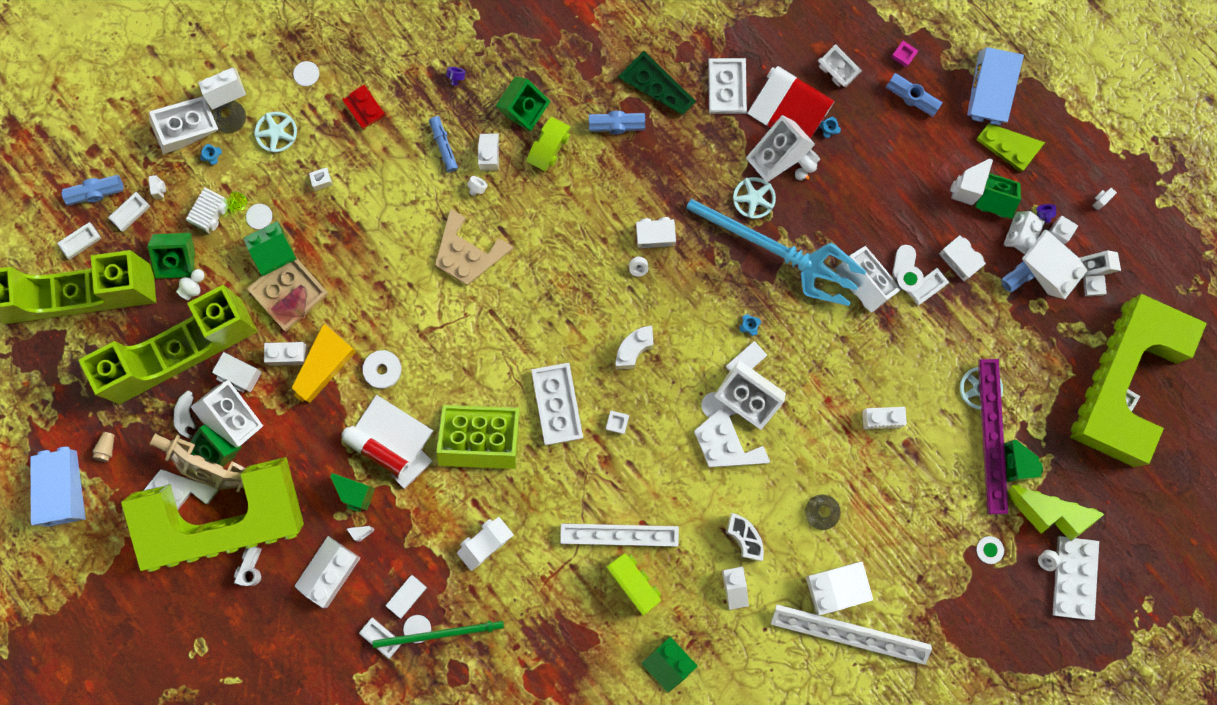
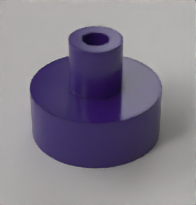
M448 67L446 76L451 79V85H458V80H464L466 71L458 67Z
M1043 204L1036 208L1037 216L1043 219L1044 223H1050L1051 218L1056 216L1055 205Z

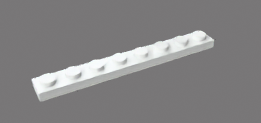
M777 604L771 619V625L925 665L932 650L930 644Z

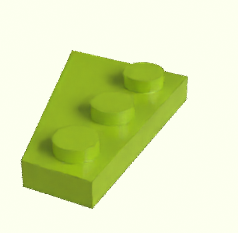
M988 124L976 139L1021 173L1045 143L992 124Z

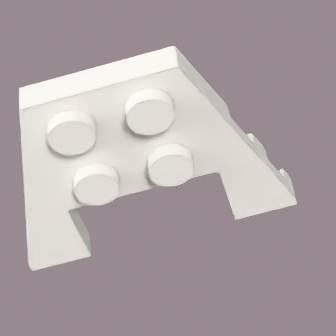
M724 405L694 431L708 467L770 463L764 446L744 453L729 417L737 414V412L727 405Z
M160 470L145 488L147 490L171 484L178 510L191 493L204 503L209 504L219 491L216 488L164 470Z

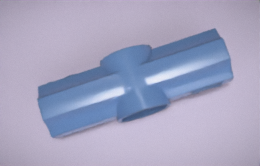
M896 73L886 86L888 90L903 98L907 105L916 106L932 117L943 103L925 92L921 85L912 84ZM910 93L917 94L918 98L912 97Z
M612 111L608 114H589V132L609 131L611 134H622L625 131L645 130V113L625 114L623 111Z
M114 175L103 179L91 178L84 180L81 185L62 189L61 193L65 204L70 206L85 201H100L104 196L122 192L124 186L120 176Z
M1024 261L1000 280L1005 290L1010 293L1035 277Z

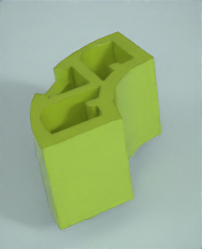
M550 117L542 128L539 139L534 142L526 162L545 172L550 166L554 167L558 159L556 155L562 145H566L570 139L569 131L571 126Z

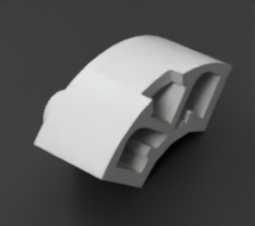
M652 326L640 328L625 338L617 353L616 369H634L639 355L645 350L653 349Z
M731 513L726 534L733 536L738 541L741 548V557L763 561V543L757 530L747 519Z
M500 517L494 521L489 519L481 526L483 530L474 538L470 539L468 537L460 544L462 548L457 554L471 571L488 559L493 552L503 546L514 535Z

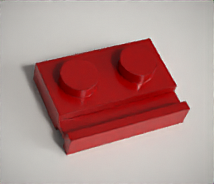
M365 85L351 92L346 98H342L363 130L386 116Z

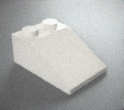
M204 96L149 112V121L163 154L181 149L218 131Z
M782 115L746 159L762 178L768 182L803 159L815 144L795 121Z
M1048 230L1043 231L1022 258L1047 294L1062 299L1067 298L1087 272L1081 260Z
M229 380L213 388L191 406L192 410L205 425L236 448L263 427L262 423Z
M863 562L805 576L816 615H823L873 600Z

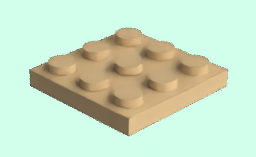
M298 259L263 277L261 276L247 288L285 332L329 294Z

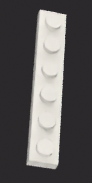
M561 524V544L678 546L679 526Z

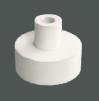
M472 176L467 183V186L470 188L469 194L472 196H476L477 193L483 194L487 188V183L479 177Z
M642 257L633 258L629 262L630 273L634 276L645 275L648 272L647 260Z
M1045 550L1039 556L1038 562L1043 569L1054 571L1060 564V558L1055 551Z

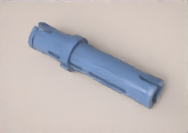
M439 116L430 118L428 121L434 134L433 139L438 144L448 173L454 172L458 169L447 139L448 134L444 131Z

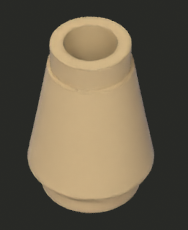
M103 432L92 452L94 454L93 459L108 462L109 458H112L114 434Z

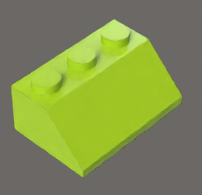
M624 553L606 568L644 616L661 602L659 597L662 594L656 586L651 587L647 581L650 578L643 570L639 571L635 565L638 563L631 554L627 556Z

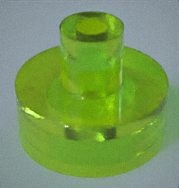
M236 191L231 192L227 198L228 208L231 211L243 210L248 203L246 197Z

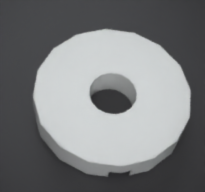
M386 350L370 354L364 362L363 375L366 381L373 387L387 389L394 386L401 376L402 366L399 359L393 353ZM380 365L387 366V372L383 375L377 372Z

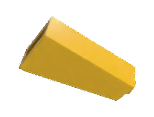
M326 324L321 327L292 386V389L296 392L294 396L301 402L306 400L310 403L356 353L349 344Z

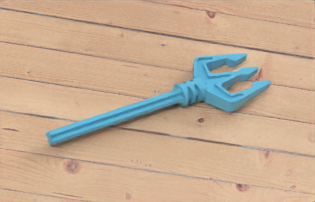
M690 199L686 209L783 257L786 264L790 261L792 262V267L797 264L798 270L802 271V287L806 296L847 306L851 304L840 293L832 296L814 286L816 277L838 282L844 288L858 290V287L850 279L841 277L824 263L828 255H832L847 263L850 271L863 275L866 274V271L833 243H828L811 254L806 253L804 256L802 255V250L799 253L796 252L797 248L795 246L788 248L693 199Z

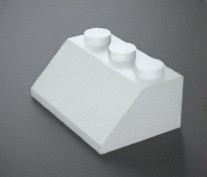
M866 246L849 256L866 271L865 275L850 271L849 265L845 262H842L835 268L838 275L850 279L858 287V290H850L858 296L863 306L871 313L902 289Z
M738 360L727 374L714 397L762 430L784 403L786 393Z
M328 536L295 584V587L322 608H328L361 557Z

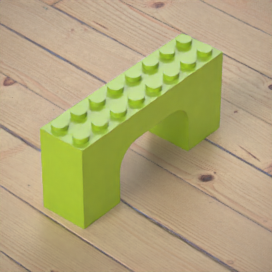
M131 250L91 255L92 269L29 275L13 267L0 268V323L10 324L156 303L153 266Z
M221 285L188 302L187 304L193 316L161 334L133 346H124L113 341L79 359L95 395L122 404L257 333L258 330L242 299L226 286Z
M1143 294L1135 298L1133 297L1123 304L1121 308L1123 313L1114 325V329H1116L1114 334L1107 341L1108 349L1100 358L1101 366L1092 377V380H1094L1093 385L1088 388L1085 394L1087 399L1085 404H1082L1079 408L1078 414L1080 416L1071 427L1072 435L1070 437L1133 467L1150 464L1164 429L1133 414L1126 403V393L1143 352H1151L1176 364L1191 359L1207 324Z
M287 457L248 466L241 473L248 500V512L240 516L206 524H190L180 516L171 484L131 493L121 504L140 571L148 570V572L158 570L160 566L164 565L173 567L185 560L188 563L194 562L202 556L211 558L223 551L232 553L240 547L245 546L246 549L256 547L257 543L265 542V544L276 542L278 538L285 537V539H291L296 537L304 522Z

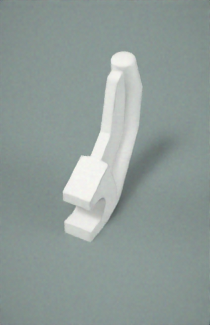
M186 391L179 397L174 408V426L180 434L190 439L192 435L187 433V429L189 427L196 429L197 426L189 412L193 401L192 392Z

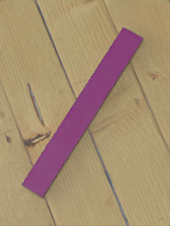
M979 359L978 371L987 514H1009L999 359Z

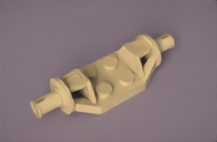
M156 433L153 436L150 445L165 451L167 454L165 460L168 461L170 458L181 474L217 490L237 488L236 492L239 493L240 489L244 487L241 473L246 468L231 462L226 471L219 464H211L206 462L201 456L191 455L195 444L179 439V435L172 441Z

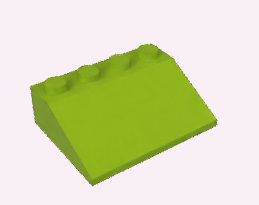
M443 405L437 445L438 466L516 469L520 408Z

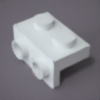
M834 45L823 58L818 59L821 63L819 67L826 74L829 72L833 76V82L839 87L841 85L847 87L862 72L837 45Z
M1031 211L1016 212L1004 245L1006 247H1015L1026 254L1039 238L1045 221Z

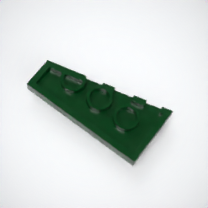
M645 51L618 76V79L683 116L696 104V100Z

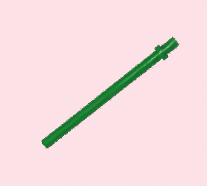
M490 620L484 624L373 640V648L484 631L491 633L493 630L504 629L503 621L491 622Z

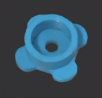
M834 117L821 121L819 125L824 132L823 136L825 138H829L833 134H839L841 131Z
M206 144L202 149L200 159L215 165L218 163L217 159L222 154V150L219 147L215 148L211 144Z
M746 314L743 316V323L739 329L743 333L748 332L755 336L758 333L757 328L761 324V320Z

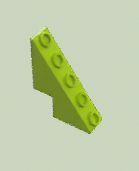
M1011 485V488L1007 491L1008 498L1041 534L1055 524L1070 541H1073L1104 515L1094 508H1086L1074 502H1066L1055 496L1050 497L1041 494L1039 491L1022 488L1020 485Z

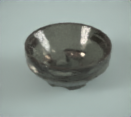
M233 100L212 110V116L218 130L223 133L237 132L246 122L245 109L237 101ZM225 108L231 110V115L227 118L221 116V112Z
M829 495L814 496L805 507L806 520L816 529H830L840 519V506ZM821 506H827L830 509L828 517L820 516L819 509Z

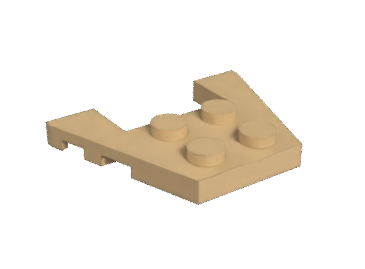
M451 209L435 265L468 286L493 264L499 262L503 256L513 250V246L498 238L488 254L456 235L466 218Z

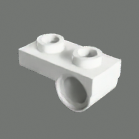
M256 546L245 549L242 556L244 561L235 572L234 577L236 580L234 583L242 586H255L260 582L261 573L254 567L262 548ZM251 571L254 578L249 583L246 580V575Z

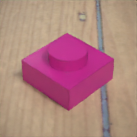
M902 41L891 58L908 67L918 50Z

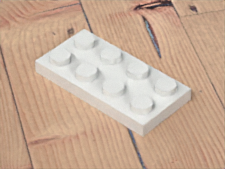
M564 363L532 369L545 446L583 439L570 364Z
M1060 536L1057 540V554L1060 558V564L1055 571L1053 615L1095 620L1099 541L1078 538L1070 541L1067 537Z

